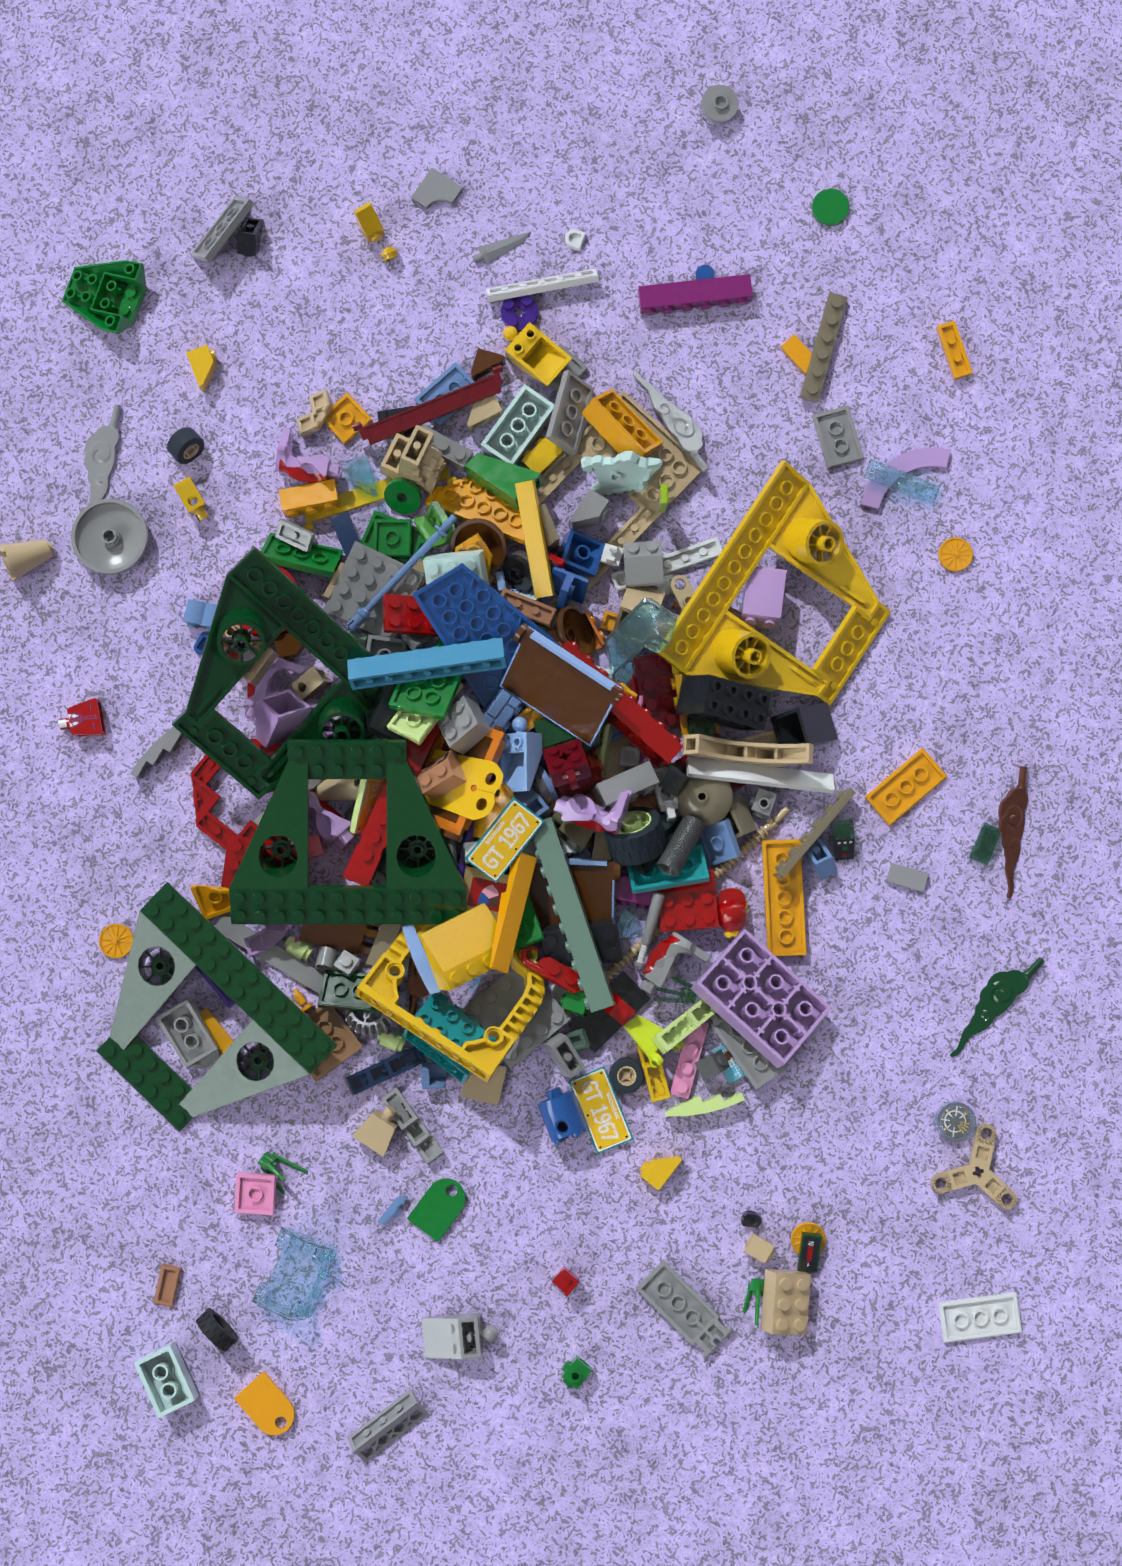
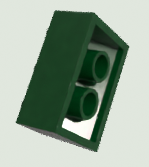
M546 717L533 721L536 733H542V750L578 739ZM599 734L591 747L580 740L584 752L602 746Z

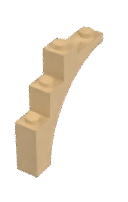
M702 734L684 735L683 738L684 747L682 754L694 758L770 767L813 764L814 745L810 743H752L720 739Z

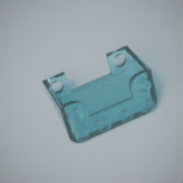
M281 1227L274 1246L283 1248L269 1282L259 1283L252 1302L289 1321L306 1320L314 1312L313 1305L315 1300L321 1295V1285L329 1275L328 1267L330 1262L336 1257V1248L333 1245L289 1227Z

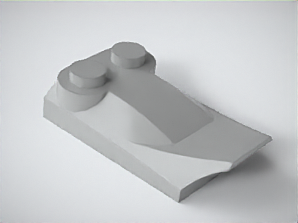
M188 998L156 1017L157 1022L185 1068L197 1067L203 1069L220 1058L219 1047L198 1013V1005L195 1001Z

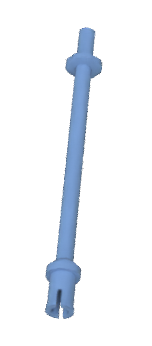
M453 514L440 527L435 525L436 532L365 608L357 610V614L346 624L352 631L356 632L366 620L370 619L371 611L383 600V595L388 594L442 535L446 538L448 537L445 532L457 520Z

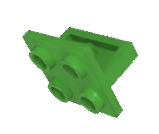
M438 501L430 503L427 514L414 518V523L425 541H427L437 530L434 526L440 527L450 515L445 513L444 508L440 506ZM455 522L445 532L448 537L446 538L442 535L431 549L451 543L453 533L458 527Z

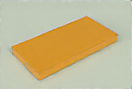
M922 747L864 798L890 826L948 776Z

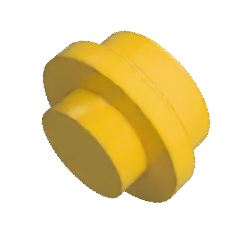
M389 246L382 250L383 253L380 254L381 258L386 262L398 257V248Z

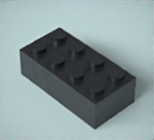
M619 917L588 920L602 963L623 961L624 948ZM559 924L542 926L545 940L542 941L544 957H551L567 967H572L571 961L574 959L572 953H568L565 942H567L565 934L562 935Z

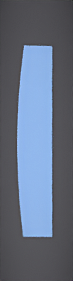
M414 925L402 926L411 956L430 995L440 992L441 990L438 988Z

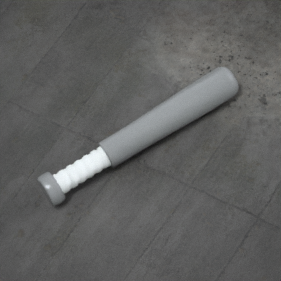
M659 892L653 894L641 939L642 944L638 960L634 962V966L639 968H645L646 953L649 945H651L665 896Z

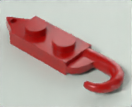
M528 946L522 950L521 961L527 968L572 994L584 992V990H580L577 980L580 979L578 972H574L571 968L551 957L542 958L538 964L529 960L527 953L530 950L537 951L538 947Z

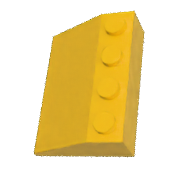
M485 903L419 934L439 990L451 991L492 970L489 966L497 921Z

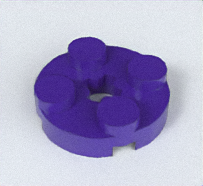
M530 295L505 299L501 307L503 323L506 326L515 327L517 332H521L529 322L534 325L538 318L537 304ZM518 308H521L522 311H525V313H522V317H518V314H514V312H516Z

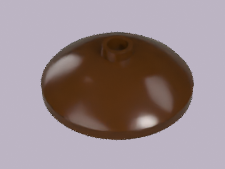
M482 518L469 519L459 525L453 533L451 551L455 552L456 546L479 533L493 555L490 573H492L503 564L506 558V538L501 529L493 522Z
M573 605L563 607L559 611L556 621L557 634L561 645L567 640L573 641L580 647V651L584 655L592 657L595 650V638L585 614Z

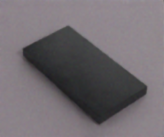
M624 971L609 984L611 990L636 1011L635 1013L650 1000ZM589 1009L587 1018L578 1015L568 1024L572 1030L584 1028L591 1045L589 1048L594 1053L622 1027L604 1009L592 1013Z

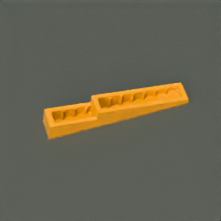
M520 852L510 865L506 892L501 893L489 968L505 974L509 971L537 860L536 857Z

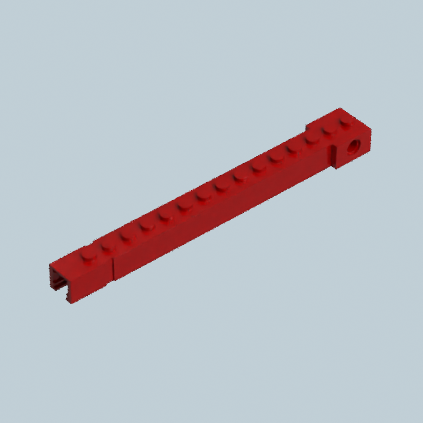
M437 723L421 745L406 739L407 759L416 778L423 766H425L440 732ZM387 779L360 836L361 840L356 845L342 876L344 879L360 885H372L384 858V852L387 850Z

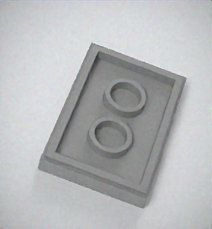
M849 405L812 415L827 470L864 460Z

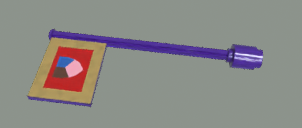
M472 820L468 831L466 830L463 843L472 842L475 820ZM462 846L458 869L466 884L467 911L485 903L497 921L501 893L506 892L509 875L503 874L495 883L477 868L468 867L467 863H465Z

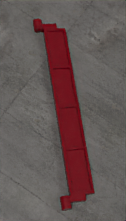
M500 364L492 367L494 374L368 426L363 427L360 421L352 424L354 432L359 430L363 441L368 439L369 444L373 445L395 436L396 433L400 434L415 428L416 425L420 426L501 393L499 385H502L503 381L499 373L503 372L502 366Z

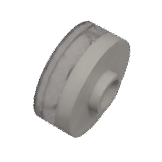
M714 85L708 88L699 105L700 114L704 121L716 127L724 126L731 122L738 110L739 102L737 95L731 88L725 85Z

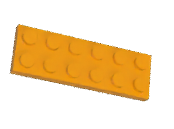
M799 839L761 841L767 949L775 956L807 955L802 857L783 879L778 880L773 876L776 871L775 866L781 860H786L788 857L787 852L794 845L797 847L801 842Z

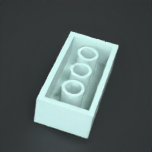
M524 384L481 443V450L492 458L517 465L522 459V455L531 447L550 421L554 404Z

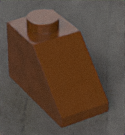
M289 632L279 634L274 640L278 657L289 662L295 661V657H299L305 648Z

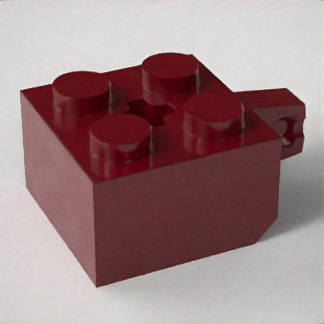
M580 739L571 740L542 750L554 788L570 784L571 790L578 789L579 780L592 777Z

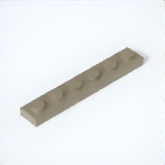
M832 292L828 294L799 398L814 403L819 401L848 297Z
M852 788L841 789L836 794V801L833 804H828L823 810L825 814L821 818L818 817L811 824L813 828L809 832L806 831L799 838L801 842L797 847L794 845L787 852L788 857L786 860H781L775 866L776 871L773 876L780 880L789 873L855 795L856 792Z

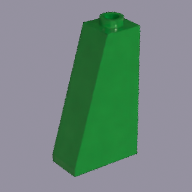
M480 453L470 458L465 465L469 478L516 510H519L515 483L535 480L537 491L543 485L540 473Z

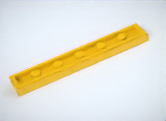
M535 480L515 483L535 598L553 596L555 591Z

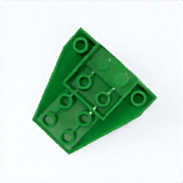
M122 260L74 267L62 302L101 330L120 334L135 324L147 292L144 265L134 261Z

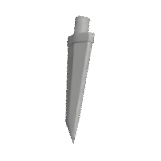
M530 232L478 247L480 253L472 256L474 263L484 260L486 265L522 244Z

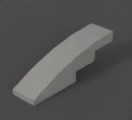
M175 727L170 728L146 751L130 774L141 779L150 763L157 767L166 751L174 754L184 735Z
M397 1087L381 1099L386 1107L391 1106L397 1111L393 1118L406 1133L414 1147L418 1149L427 1164L430 1165L445 1153Z

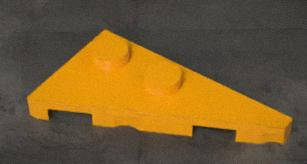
M199 884L191 885V892L204 917L210 919L230 912L229 888Z

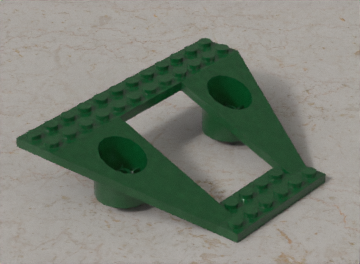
M254 546L226 574L187 707L172 722V726L260 800L270 789L277 786L288 762V740H352L381 737L367 729L366 713L383 686L352 690L348 680L347 660L372 657L373 655ZM240 625V628L234 630L232 626ZM242 625L250 626L251 628L247 630L242 628ZM286 629L339 679L274 755L269 757L215 708L279 634ZM228 630L232 633V637H223V634ZM256 630L260 637H252L251 633ZM225 642H233V645L229 647ZM251 642H257L254 646L250 644ZM341 716V718L337 720L333 719V717ZM343 716H348L351 718L347 720L344 719ZM328 720L332 723V726L324 725L327 723ZM356 720L359 725L351 726V723ZM326 732H333V734L329 736Z
M406 739L287 741L288 762L229 887L231 924H442L467 911L466 884L407 759ZM309 779H387L386 885H309ZM269 839L273 844L265 845L264 841ZM405 839L410 842L409 844H401ZM266 850H272L273 854L270 856ZM291 850H297L298 856L296 857ZM402 850H408L409 854L406 856ZM427 850H435V854L431 856ZM277 856L281 858V860H277L274 857ZM289 856L292 860L284 861V857ZM425 856L427 860L420 861V857ZM410 857H416L417 860H412Z
M166 882L139 911L110 1037L98 1048L97 1052L180 1132L195 1116L310 1075L338 1044L169 882ZM160 948V957L155 958L151 952ZM163 948L171 954L168 958L163 957ZM148 956L153 960L151 966H145ZM172 957L175 965H172V962L170 961ZM160 963H163V965H164V967H163L162 970H160V968H161ZM198 966L253 1020L192 1088L137 1035L194 968ZM175 967L174 974L172 975L170 972ZM145 968H151L153 971L149 978L146 975ZM168 974L171 980L164 984V975ZM155 975L160 976V985L150 980ZM252 1042H257V1051L252 1052L247 1047ZM261 1043L269 1048L266 1052L261 1051ZM245 1049L251 1054L248 1060H242ZM269 1051L272 1052L274 1059H269L267 1054ZM256 1057L261 1058L262 1062L260 1064L257 1063L258 1059ZM269 1061H274L273 1070L267 1066ZM242 1062H249L251 1068L247 1072L243 1069ZM265 1068L270 1075L265 1079H261V1070ZM252 1069L258 1070V1079L248 1075Z

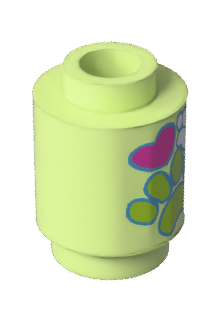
M297 935L289 936L284 944L286 947L285 951L299 960L307 961L314 951L310 943L300 941Z
M388 1028L387 1032L381 1030V1036L378 1035L377 1040L380 1041L379 1045L395 1052L397 1050L401 1052L406 1043V1039L402 1037L403 1033Z

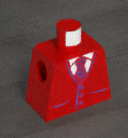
M97 698L67 708L68 718L58 720L60 730L70 729L71 734L75 737L106 736L101 702Z

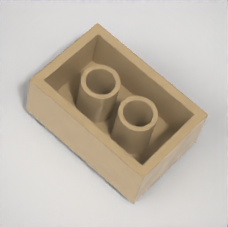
M765 1269L760 1330L770 1334L807 1335L811 1274L797 1270Z

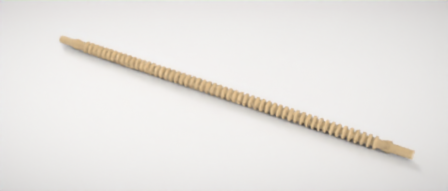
M784 806L772 819L769 818L763 827L760 826V830H756V834L752 833V837H748V841H744L743 846L739 845L742 856L719 864L720 867H716L714 872L715 881H719L720 876L724 877L723 873H728L727 870L732 869L731 866L736 865V861L740 862V858H744V854H748V850H752V846L756 847V843H760V839L765 838L764 835H769L768 832L775 829L777 823L790 810ZM660 921L656 925L652 941H654V937L658 938V934L661 933ZM638 939V943H634L633 948L629 947L630 951H625L626 954L623 961L613 962V966H609L608 971L605 970L608 982L609 979H613V975H618V971H622V967L626 968L625 964H630L629 961L634 960V956H638L637 953L640 951L642 944L641 940ZM566 1012L572 1018V1013Z

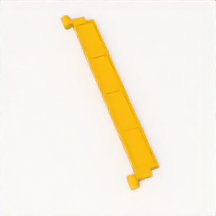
M446 466L438 482L447 480V484L451 485L453 484L452 481L456 480V477H450ZM387 478L339 494L341 507L333 511H319L313 515L304 514L307 524H304L303 528L309 531L314 530L313 522L384 500V491L388 483L393 479Z

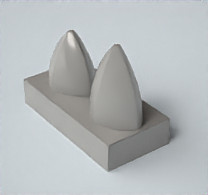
M281 519L275 538L305 552H310L312 544L316 540V534L285 519Z

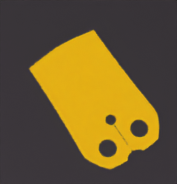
M436 749L432 758L436 759L446 753V751ZM458 755L466 782L437 800L426 795L424 796L428 804L468 819L477 820L484 818L490 814L495 804L494 796L501 787L504 775L500 767L493 761ZM489 773L496 775V781L492 785H488L485 781ZM472 785L477 786V789L474 792L471 791ZM481 798L487 801V806L484 810H478L476 807L477 801Z

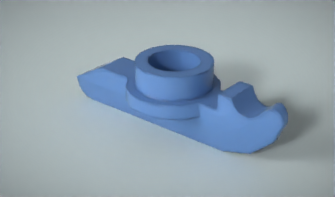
M402 1195L397 1197L380 1217L378 1223L382 1225L387 1223L391 1217L397 1218L402 1211L400 1206L401 1204L405 1205L404 1201L408 1199V1196Z

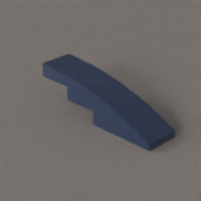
M348 511L331 518L346 558L355 541L362 543Z
M413 1046L345 1077V1080L353 1096L422 1064V1062H426L423 1053Z

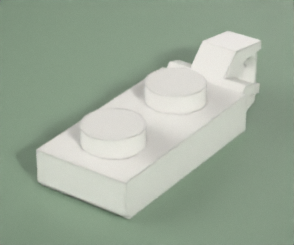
M670 766L654 769L659 780L655 794L660 811H665L667 822L675 820V809H678V797L676 796L675 798L671 795L668 798L660 792L662 788L659 787Z

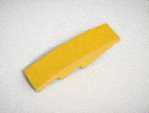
M636 1043L651 1101L656 1102L671 1098L662 1064L657 1068H653L646 1054Z

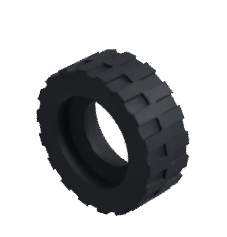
M208 1308L196 1320L202 1333L222 1351L226 1352L238 1340L233 1328L211 1308Z

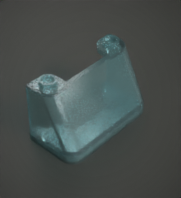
M651 598L641 600L607 636L605 648L613 681L624 683L628 686L632 680L631 660L638 657L637 654L644 647L653 652H660L669 645L677 616Z

